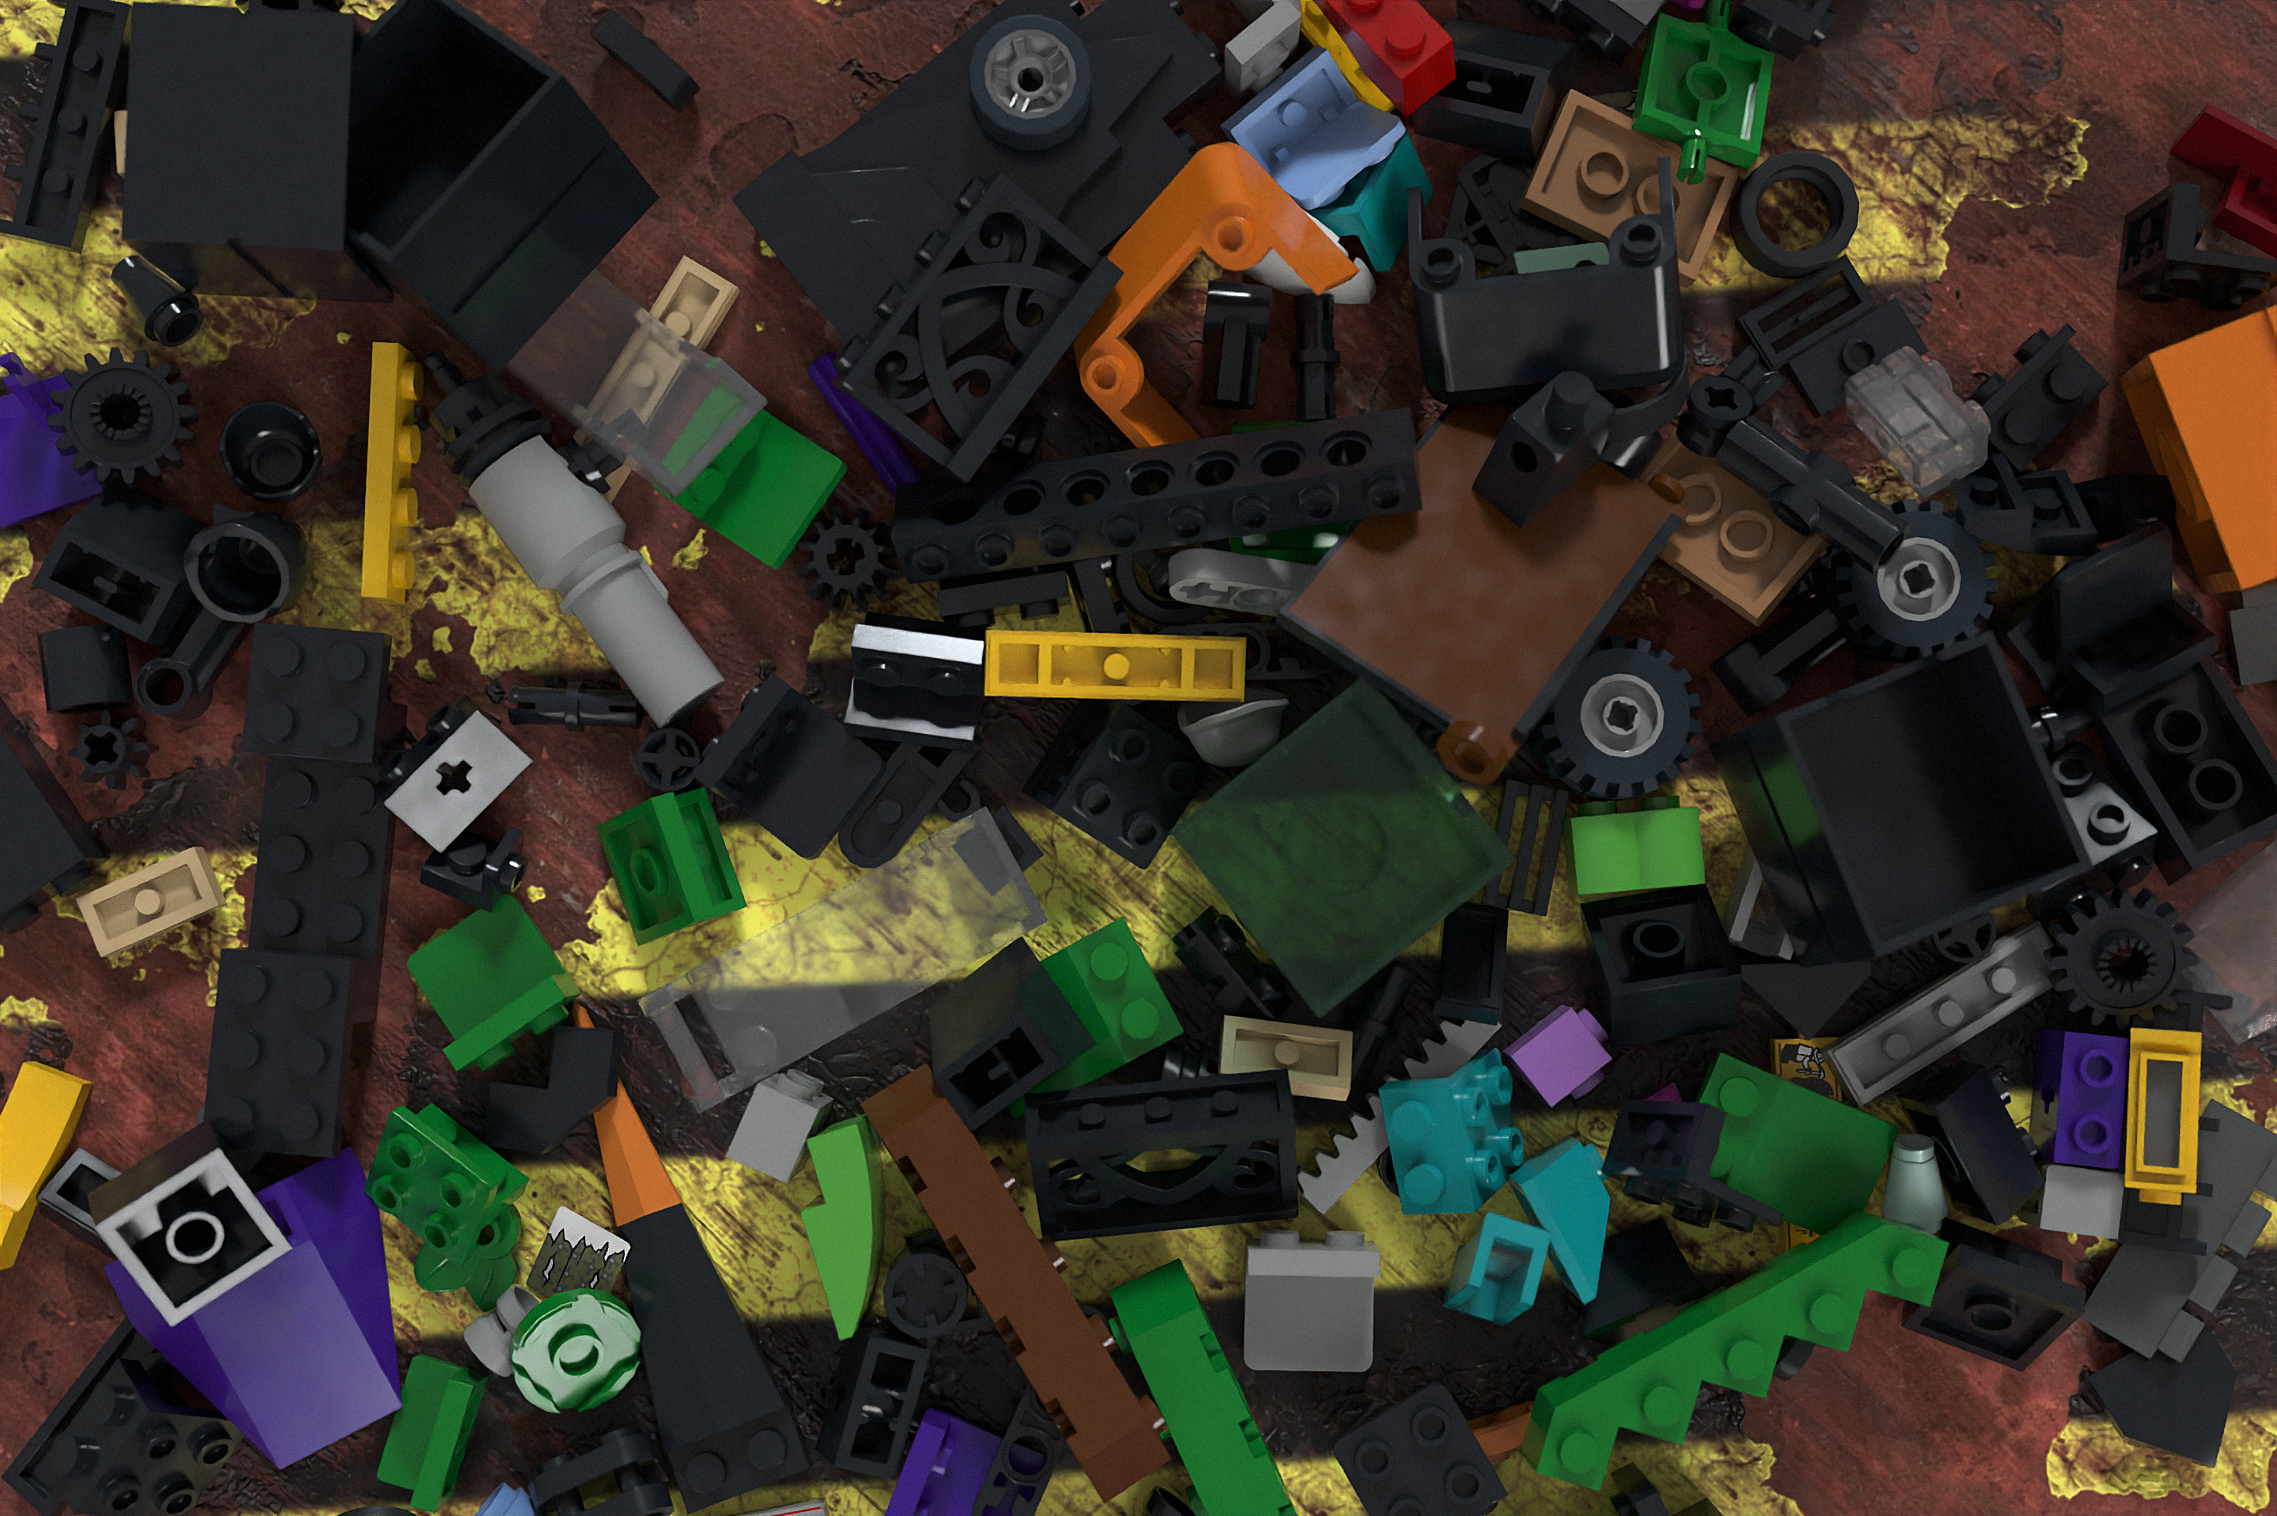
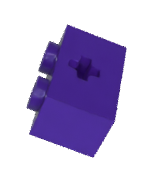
M2038 1027L2029 1134L2040 1151L2041 1159L2056 1163L2119 1169L2130 1038Z

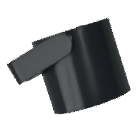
M935 1228L905 1236L907 1247L893 1259L883 1287L884 1308L890 1321L903 1333L917 1338L937 1337L982 1328L991 1321L972 1288L971 1292L973 1296H976L980 1314L962 1317L968 1301L969 1282L947 1246L936 1242L942 1240Z

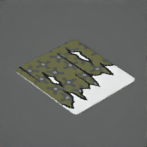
M561 1206L556 1213L526 1284L548 1298L556 1293L578 1288L602 1290L610 1293L631 1248L630 1244L572 1210Z

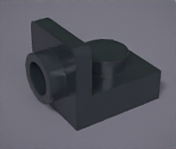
M511 827L501 843H498L464 829L441 853L436 849L432 851L421 868L420 884L491 913L505 891L514 893L525 875L528 858L522 856L524 831Z

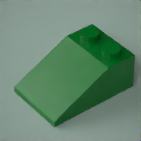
M1124 916L1040 961L1096 1044L1028 1094L1077 1089L1184 1033L1182 1024ZM1024 1097L1009 1107L1015 1119L1025 1115Z
M1716 1048L1693 1103H1708L1727 1113L1720 1135L1719 1150L1713 1159L1708 1177L1784 1214L1782 1220L1820 1235H1824L1837 1228V1222L1859 1210H1865L1900 1129L1899 1126L1719 1048Z

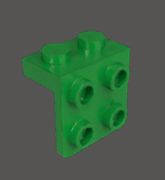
M503 894L491 913L481 908L412 954L407 963L409 972L455 1039L454 1042L442 1049V1051L456 1071L478 1066L483 1073L493 1068L516 1051L511 1042L530 1029L538 1036L561 1022L569 1015L565 1005L582 994L520 900L513 894Z

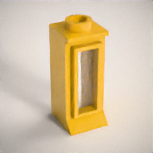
M2131 1028L2125 1187L2139 1188V1201L2181 1205L2182 1192L2196 1193L2202 1032Z

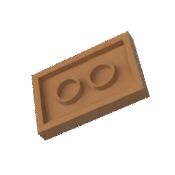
M1570 89L1561 102L1518 203V207L1592 243L1602 242L1609 251L1610 236L1620 223L1634 216L1661 213L1657 158L1670 156L1680 286L1687 289L1697 279L1740 171L1707 156L1704 180L1699 184L1688 185L1687 176L1682 183L1676 176L1682 150L1680 146L1632 129V118Z
M1676 428L1664 440L1662 448L1640 477L1646 483L1657 474L1673 477L1681 484L1685 492L1681 505L1691 510L1687 519L1659 558L1757 627L1762 624L1829 545L1828 542L1816 534L1812 538H1807L1790 529L1772 512L1767 499L1717 465L1716 457H1706L1688 450L1679 441Z

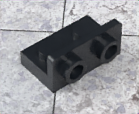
M2068 323L2050 334H2047L2042 328L2038 329L2013 352L2012 356L2019 363L2004 378L1997 371L1994 372L1967 398L1974 407L1959 423L1988 452L2003 451L2013 473L2020 472L2109 385L2067 342L2076 333Z

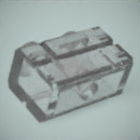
M1906 345L1883 358L1878 366L1872 364L1849 377L1845 384L1847 416L1920 497L1926 499L1950 485L1952 479L1957 478L1959 480L1982 467L1987 460L1988 434L1991 432V425L1986 413L1974 400L1964 403L1952 391V383L1944 367L1934 359L1926 363L1912 347Z

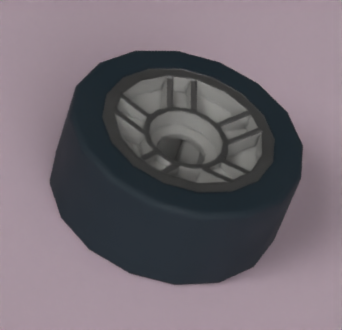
M1039 14L1012 16L991 26L975 44L968 65L971 108L981 127L998 142L1023 151L1048 149L1069 139L1084 122L1092 99L1091 58L1080 37L1062 22ZM1030 73L1031 78L1038 81L1042 86L1035 92L1024 91L1019 86L1023 82L1022 75Z

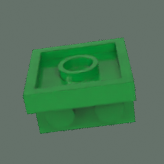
M705 787L676 796L673 792L652 797L596 826L638 946L747 907Z

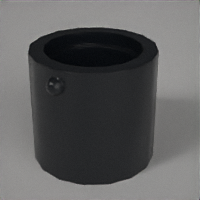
M87 625L56 629L37 635L47 714L93 713L119 709L134 704L124 631L112 625Z

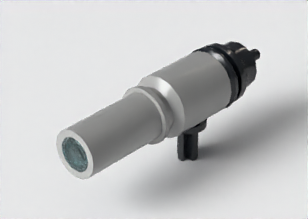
M434 351L430 353L425 359V364L433 373L435 382L447 396L433 410L429 417L430 424L444 441L445 464L452 473L459 475L457 478L459 487L469 492L470 499L537 589L558 592L563 599L559 604L561 612L564 616L575 615L659 729L673 725L703 705L725 685L726 680L668 604V590L647 564L640 551L633 550L629 552L623 544L626 523L604 495L612 489L604 478L656 442L639 417L632 411L583 447H580L576 440L571 438L563 446L555 450L550 444L554 432V424L550 419L540 418V409L533 400L513 394L500 375L496 373L485 374L468 382L456 365L449 362L443 352Z

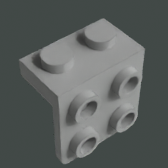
M1230 0L1250 23L1246 29L1225 45L1223 88L1238 105H1241L1251 95L1254 94L1256 96L1284 73V68L1296 59L1302 14L1299 12L1302 9V5L1299 0Z
M1283 1229L1260 1231V1239L1245 1238L1243 1355L1246 1365L1253 1370L1363 1372L1369 1369L1373 1361L1374 1278H1380V1250L1374 1241H1364V1233L1357 1231L1325 1232V1240L1299 1239L1298 1231Z

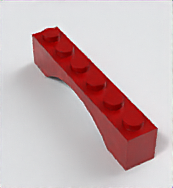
M1313 0L1349 48L1365 75L1405 117L1413 113L1456 78L1452 37L1416 0Z

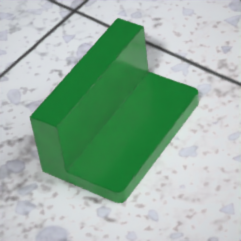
M419 1354L411 1360L402 1390L403 1407L395 1412L377 1471V1478L380 1481L414 1491L410 1503L411 1507L436 1513L452 1499L490 1374L423 1354Z

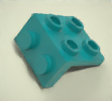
M1482 1049L1449 1078L1388 1081L1378 1089L1403 1214L1474 1213L1509 1180L1508 1174L1516 1166L1521 1165L1524 1158V1141L1521 1131L1514 1127L1509 1103L1512 1097V1078L1508 1068L1502 1066L1498 1049Z

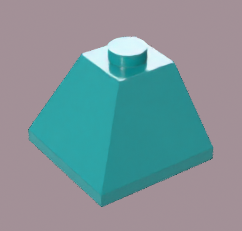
M1568 1135L1523 1159L1521 1165L1516 1166L1508 1174V1183L1530 1224L1552 1232L1546 1254L1563 1285L1583 1304H1586L1595 1299L1611 1200L1602 1182L1611 1177L1601 1173L1604 1161L1592 1143L1583 1147L1579 1140Z

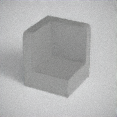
M2046 1163L2042 1168V1177L2045 1182L2040 1187L2038 1210L2021 1208L2020 1221L2040 1229L2118 1239L2125 1174L2102 1167L2076 1165L2074 1167Z

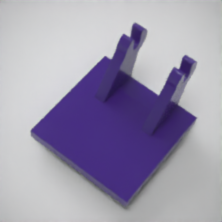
M15 352L0 355V366L6 368L10 375L3 377V382L13 392L0 397V530L95 499L107 489L100 486L96 470L92 469L82 477L75 472L72 463L78 453L62 457L54 444L60 437L67 434L53 432L47 423L48 416L63 413V410L56 407L49 397L51 391L68 392L71 387L63 374L42 381L24 366Z

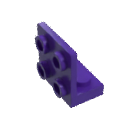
M928 1405L885 1516H971L973 1503L1003 1435ZM1016 1440L1010 1447L1009 1462L1019 1473H1035L1041 1469L1045 1462L1046 1455L1039 1449ZM998 1472L993 1484L1004 1485L1007 1489L1000 1504L997 1507L986 1504L982 1514L985 1516H1014L1011 1513V1505L1017 1492L1021 1493L1028 1500L1035 1487L1016 1484L1006 1477L1003 1472Z

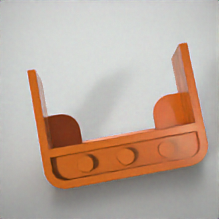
M1221 142L1204 147L1198 151L1105 256L1119 267L1124 274L1072 342L1081 384L1085 392L1137 448L1201 438L1145 379L1144 367L1139 355L1123 337L1202 250L1221 267L1237 271L1256 265L1273 248L1317 296L1350 281L1360 271L1248 151L1235 143Z

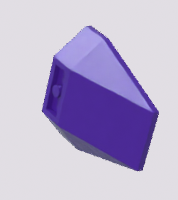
M352 1146L341 1150L338 1156L327 1157L259 1191L288 1238L292 1249L172 1327L120 1259L103 1266L132 1326L280 1470L403 1407L381 1212L373 1199L364 1191L367 1176Z

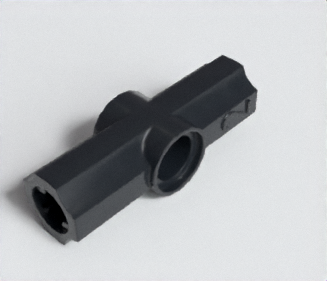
M1753 415L1743 421L1740 420L1730 430L1716 454L1717 465L1767 499L1772 512L1790 529L1807 538H1812L1815 534L1872 574L1888 565L1899 552L1901 545L1910 533V524L1857 488L1855 479L1841 463L1830 455L1816 449L1811 450L1809 453L1805 452Z

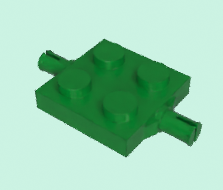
M1706 0L1703 23L1686 22L1659 12L1648 30L1631 128L1680 146L1682 150L1676 176L1682 183L1688 176V185L1699 184L1704 180L1707 155L1748 169L1760 154L1775 53L1750 45L1734 33L1729 32L1728 25L1733 7L1732 0H1724L1723 2L1722 0Z

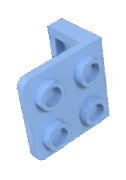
M1317 45L1220 125L1231 143L1238 144L1248 151L1300 207L1306 210L1323 207L1335 201L1343 193L1345 184L1366 166H1372L1385 159L1392 152L1394 143L1406 131L1399 117L1358 100L1328 50Z

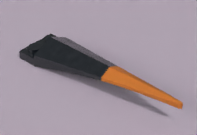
M574 1003L572 1008L574 1024L576 1026L594 1028L586 1009ZM619 1078L617 1096L599 1112H594L593 1115L619 1238L628 1242L631 1247L624 1264L637 1326L641 1331L640 1340L664 1453H668L687 1513L691 1514L809 1469L813 1466L791 1400L709 1253Z

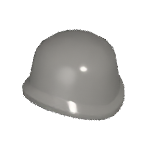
M1245 683L1244 702L1183 701L1178 708L1177 718L1180 729L1188 736L1204 762L1218 767H1236L1250 764L1273 750L1281 738L1283 711L1290 703L1288 696L1284 693Z

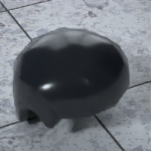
M275 399L246 403L227 417L218 440V453L235 487L243 495L251 496L254 500L267 504L296 500L315 485L323 462L319 437L307 416L299 409Z

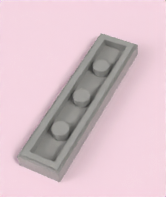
M2027 921L1995 941L1991 951L1982 959L1971 963H1959L1820 1049L1819 1051L1851 1106H1863L2052 988L2053 986L2047 976L2059 968L2050 966L2043 957V950L2052 948L2054 945L2040 921Z

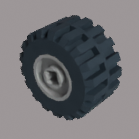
M1908 499L1884 505L1910 524V533L1896 556L1885 568L1879 569L1874 574L1862 568L1858 563L1841 553L1831 544L1827 546L1832 552L1830 556L1821 559V562L1826 566L1821 572L1826 574V584L1817 592V599L1827 598L1829 608L1841 623L1842 631L1847 639L1843 644L1845 646L1855 644L1859 647L1856 654L1867 659L1881 658L1883 659L1882 663L1891 664L1914 662L1975 637L1980 632L1974 626L1975 623L1988 620L1992 612L1993 606L1984 601L1986 595L1995 594L1998 590V579H1987L1986 568L1997 565L1994 552L1982 554L1978 544L1984 540L1964 531L1956 510L1944 512V503L1933 500L1917 503V499Z
M1609 636L1602 641H1597L1532 731L1534 732L1536 743L1531 745L1530 748L1535 759L1543 757L1548 765L1543 772L1552 781L1559 778L1565 783L1563 790L1570 791L1575 796L1579 794L1588 795V800L1620 801L1659 789V785L1671 781L1681 772L1678 766L1683 762L1689 761L1696 749L1689 745L1692 737L1700 735L1701 721L1693 720L1692 710L1701 707L1698 693L1688 695L1684 684L1692 680L1685 668L1676 672L1670 666L1675 657L1668 651L1662 649L1655 653L1649 650L1651 642L1641 638L1627 642L1624 641V636Z

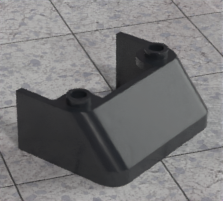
M1670 156L1657 158L1661 213L1634 216L1620 223L1614 229L1609 239L1610 264L1477 278L1475 258L1471 249L1465 243L1456 239H1432L1420 186L1407 188L1409 272L1421 371L1426 390L1432 398L1447 405L1530 398L1563 371H1574L1585 375L1593 383L1595 391L1657 385L1672 379L1678 374L1685 361V345Z

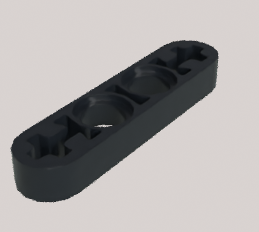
M1078 1304L1085 1315L1092 1317L1098 1314L1111 1334L1109 1322L1101 1311L1093 1306ZM1029 1381L1024 1388L975 1498L971 1516H985L982 1514V1511L986 1504L996 1507L1000 1504L1007 1489L1004 1485L993 1484L1000 1471L1016 1484L1035 1487L1028 1500L1021 1493L1017 1492L1011 1505V1513L1014 1516H1034L1064 1449L1065 1439L1050 1414L1037 1403L1036 1392ZM1027 1435L1040 1439L1045 1445L1047 1453L1045 1463L1041 1469L1031 1474L1019 1473L1009 1462L1011 1445L1018 1438Z

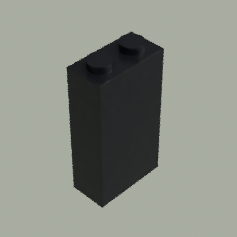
M0 696V931L13 934L36 922L43 915L39 907L58 894L61 898H65L91 884L96 878L92 871L109 860L110 857Z

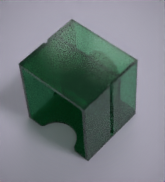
M1361 678L1168 833L1171 841L1273 968L1280 974L1306 1009L1318 1018L1325 1015L1516 860L1380 690Z

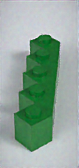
M1859 1210L1837 1222V1228L1808 1244L1804 1242L1799 1243L1758 1266L1756 1273L1726 1289L1722 1286L1677 1311L1678 1316L1645 1334L1641 1331L1596 1356L1598 1360L1565 1379L1563 1376H1560L1538 1388L1520 1452L1538 1474L1600 1491L1619 1427L1683 1445L1702 1380L1766 1399L1784 1335L1848 1353L1867 1289L1930 1307L1949 1242L1921 1228Z
M1178 1258L1109 1290L1118 1316L1108 1320L1112 1333L1124 1356L1132 1352L1134 1353L1155 1400L1152 1402L1168 1426V1429L1159 1435L1162 1440L1172 1436L1191 1477L1193 1485L1185 1488L1195 1515L1298 1516L1274 1457L1255 1423L1236 1374L1216 1338L1200 1296L1181 1259Z

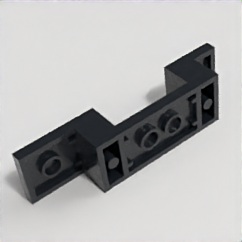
M255 622L242 752L268 756L249 944L247 947L221 948L203 1122L207 1119L211 1121L230 1149L321 1157L340 1155L353 1024L374 1021L377 1017L397 815L383 804L375 785L381 780L378 774L386 761L397 751L404 748L408 705L386 700L392 635L386 633Z

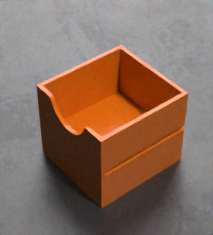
M2277 305L2151 353L2118 378L2156 475H2167L2176 502L2175 524L2203 595L2243 590L2277 577Z

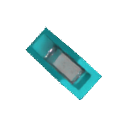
M1487 1211L1479 1233L1467 1245L1458 1246L1442 1307L1502 1327L1507 1325L1534 1303L1552 1232Z

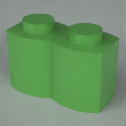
M1679 795L1641 799L1642 811L1617 813L1616 801L1578 804L1579 817L1565 818L1563 825L1569 895L1706 884L1698 806L1681 808Z

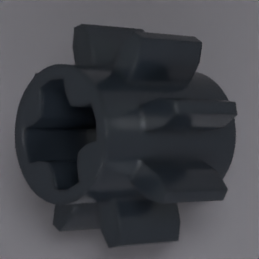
M103 710L101 725L94 726L78 723L76 727L82 735L79 738L77 748L69 750L68 756L79 758L82 765L86 768L82 772L80 779L83 782L97 783L105 777V783L109 790L122 791L125 790L127 785L126 776L133 775L149 778L151 774L145 765L148 762L150 753L159 750V745L148 743L141 734L147 722L143 719L131 718L122 725V717L119 712ZM113 739L117 740L112 749L109 744ZM116 752L119 756L117 760L113 762L111 760L113 759Z

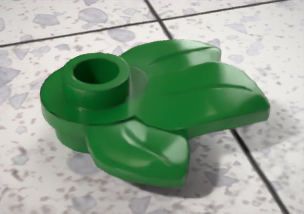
M512 1203L489 1223L494 1231L493 1238L487 1236L481 1230L471 1258L462 1266L456 1265L442 1253L432 1250L424 1243L418 1252L414 1264V1274L418 1286L429 1292L445 1293L455 1291L464 1285L472 1300L482 1312H488L496 1308L497 1298L511 1285L515 1284L517 1278V1266L511 1251L517 1245L521 1235V1216L516 1206Z

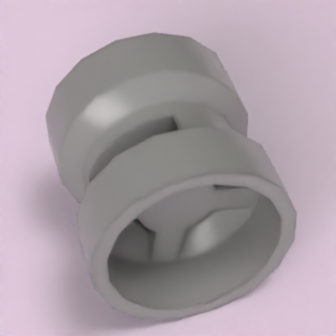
M517 1284L511 1285L497 1298L496 1309L491 1314L478 1316L464 1329L465 1341L478 1359L490 1370L503 1377L512 1374L509 1347L515 1330L530 1310L541 1302L525 1288Z

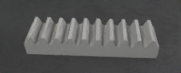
M1436 1017L1433 1023L1440 1036L1439 1039L1435 1042L1419 1035L1416 1043L1422 1053V1057L1417 1060L1402 1054L1398 1060L1405 1075L1400 1079L1384 1073L1381 1079L1386 1084L1388 1081L1449 1078L1467 1063L1502 1025L1499 1022L1497 1026L1462 1019H1456L1454 1023ZM1367 1091L1363 1095L1370 1109L1367 1115L1351 1109L1346 1113L1353 1129L1349 1134L1335 1128L1328 1132L1335 1146L1332 1152L1316 1146L1311 1150L1318 1166L1314 1171L1300 1165L1296 1166L1297 1179L1300 1183L1298 1188L1301 1194L1323 1215L1389 1146L1380 1096Z

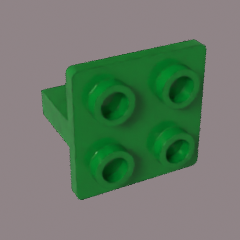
M429 1104L416 1115L405 1106L400 1105L389 1114L364 1186V1191L381 1210L394 1215L422 1237L428 1247L438 1253H442L456 1265L462 1266L471 1258L481 1230L524 1194L529 1178L434 1104Z

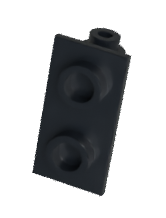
M1212 904L1191 924L1189 923L1170 939L1178 948L1174 953L1175 956L1179 958L1202 987L1219 974L1227 981V984L1211 997L1226 1015L1276 1022L1293 1003V1000L1287 994V986L1281 975L1272 966L1266 963L1262 964L1246 946V938L1239 925L1225 914L1220 915Z

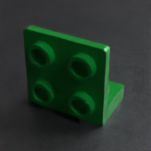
M724 380L652 484V487L770 568L777 570L782 566L811 521L847 471V465L833 454L773 417L744 392Z

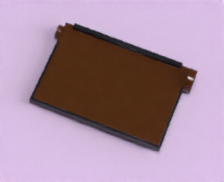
M1512 399L1448 405L1416 444L1419 456L1423 510L1354 520L1279 610L1275 621L1295 636L1444 732L1437 742V750L1442 761L1462 779L1480 785L1491 784L1496 780L1501 771L1506 768L1681 528L1691 511L1681 505L1685 492L1681 484L1673 477L1657 474L1646 483L1617 464L1599 458L1597 464L1520 529L1472 489L1473 483L1505 422L1514 411L1522 406ZM1527 457L1522 467L1527 470H1535L1537 457L1535 461Z

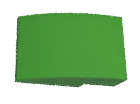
M866 1114L822 1127L806 1139L823 1194L814 1198L800 1213L840 1340L852 1337L868 1313L878 1281L884 1248L886 1222L885 1180L877 1134Z

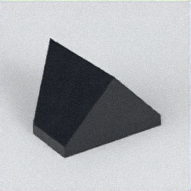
M1660 1215L1605 1237L1596 1298L1587 1302L1579 1333L1580 1337L1614 1347L1641 1331L1646 1334L1678 1316L1677 1311L1702 1298L1700 1285Z

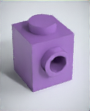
M1560 1005L1502 1052L1540 1101L1550 1107H1553L1569 1093L1574 1099H1577L1593 1089L1605 1077L1600 1068L1612 1060L1602 1047V1044L1609 1037L1597 1020L1585 1008L1576 1014L1571 1007Z

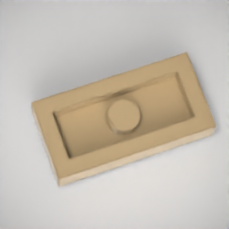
M203 847L189 848L76 898L100 957H111L227 905Z
M1225 1015L1221 1026L1217 1075L1288 1068L1291 1094L1346 1101L1351 1086L1353 1032Z

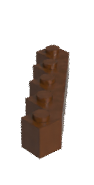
M927 1063L860 1104L887 1151L905 1177L931 1223L954 1257L980 1303L1006 1342L1103 1503H1107L1170 1461L1171 1457L1158 1436L1168 1429L1158 1409L1147 1394L1138 1400L1136 1399L1109 1355L1110 1352L1118 1348L1109 1330L1098 1314L1087 1320L1059 1274L1068 1268L1060 1251L1048 1234L1039 1240L1037 1239L1010 1194L1019 1189L1011 1172L1000 1156L991 1161L988 1160L972 1132H970L933 1078V1072Z

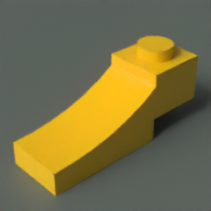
M36 1061L24 1062L22 1064L13 1089L0 1115V1271L13 1267L34 1210L38 1205L36 1197L59 1172L93 1084L90 1081Z

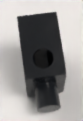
M1574 371L1561 372L1507 419L1477 475L1472 489L1517 527L1523 528L1597 464L1616 415L1613 405L1595 391L1593 383L1585 375ZM1527 457L1533 461L1537 457L1535 470H1527L1522 467Z

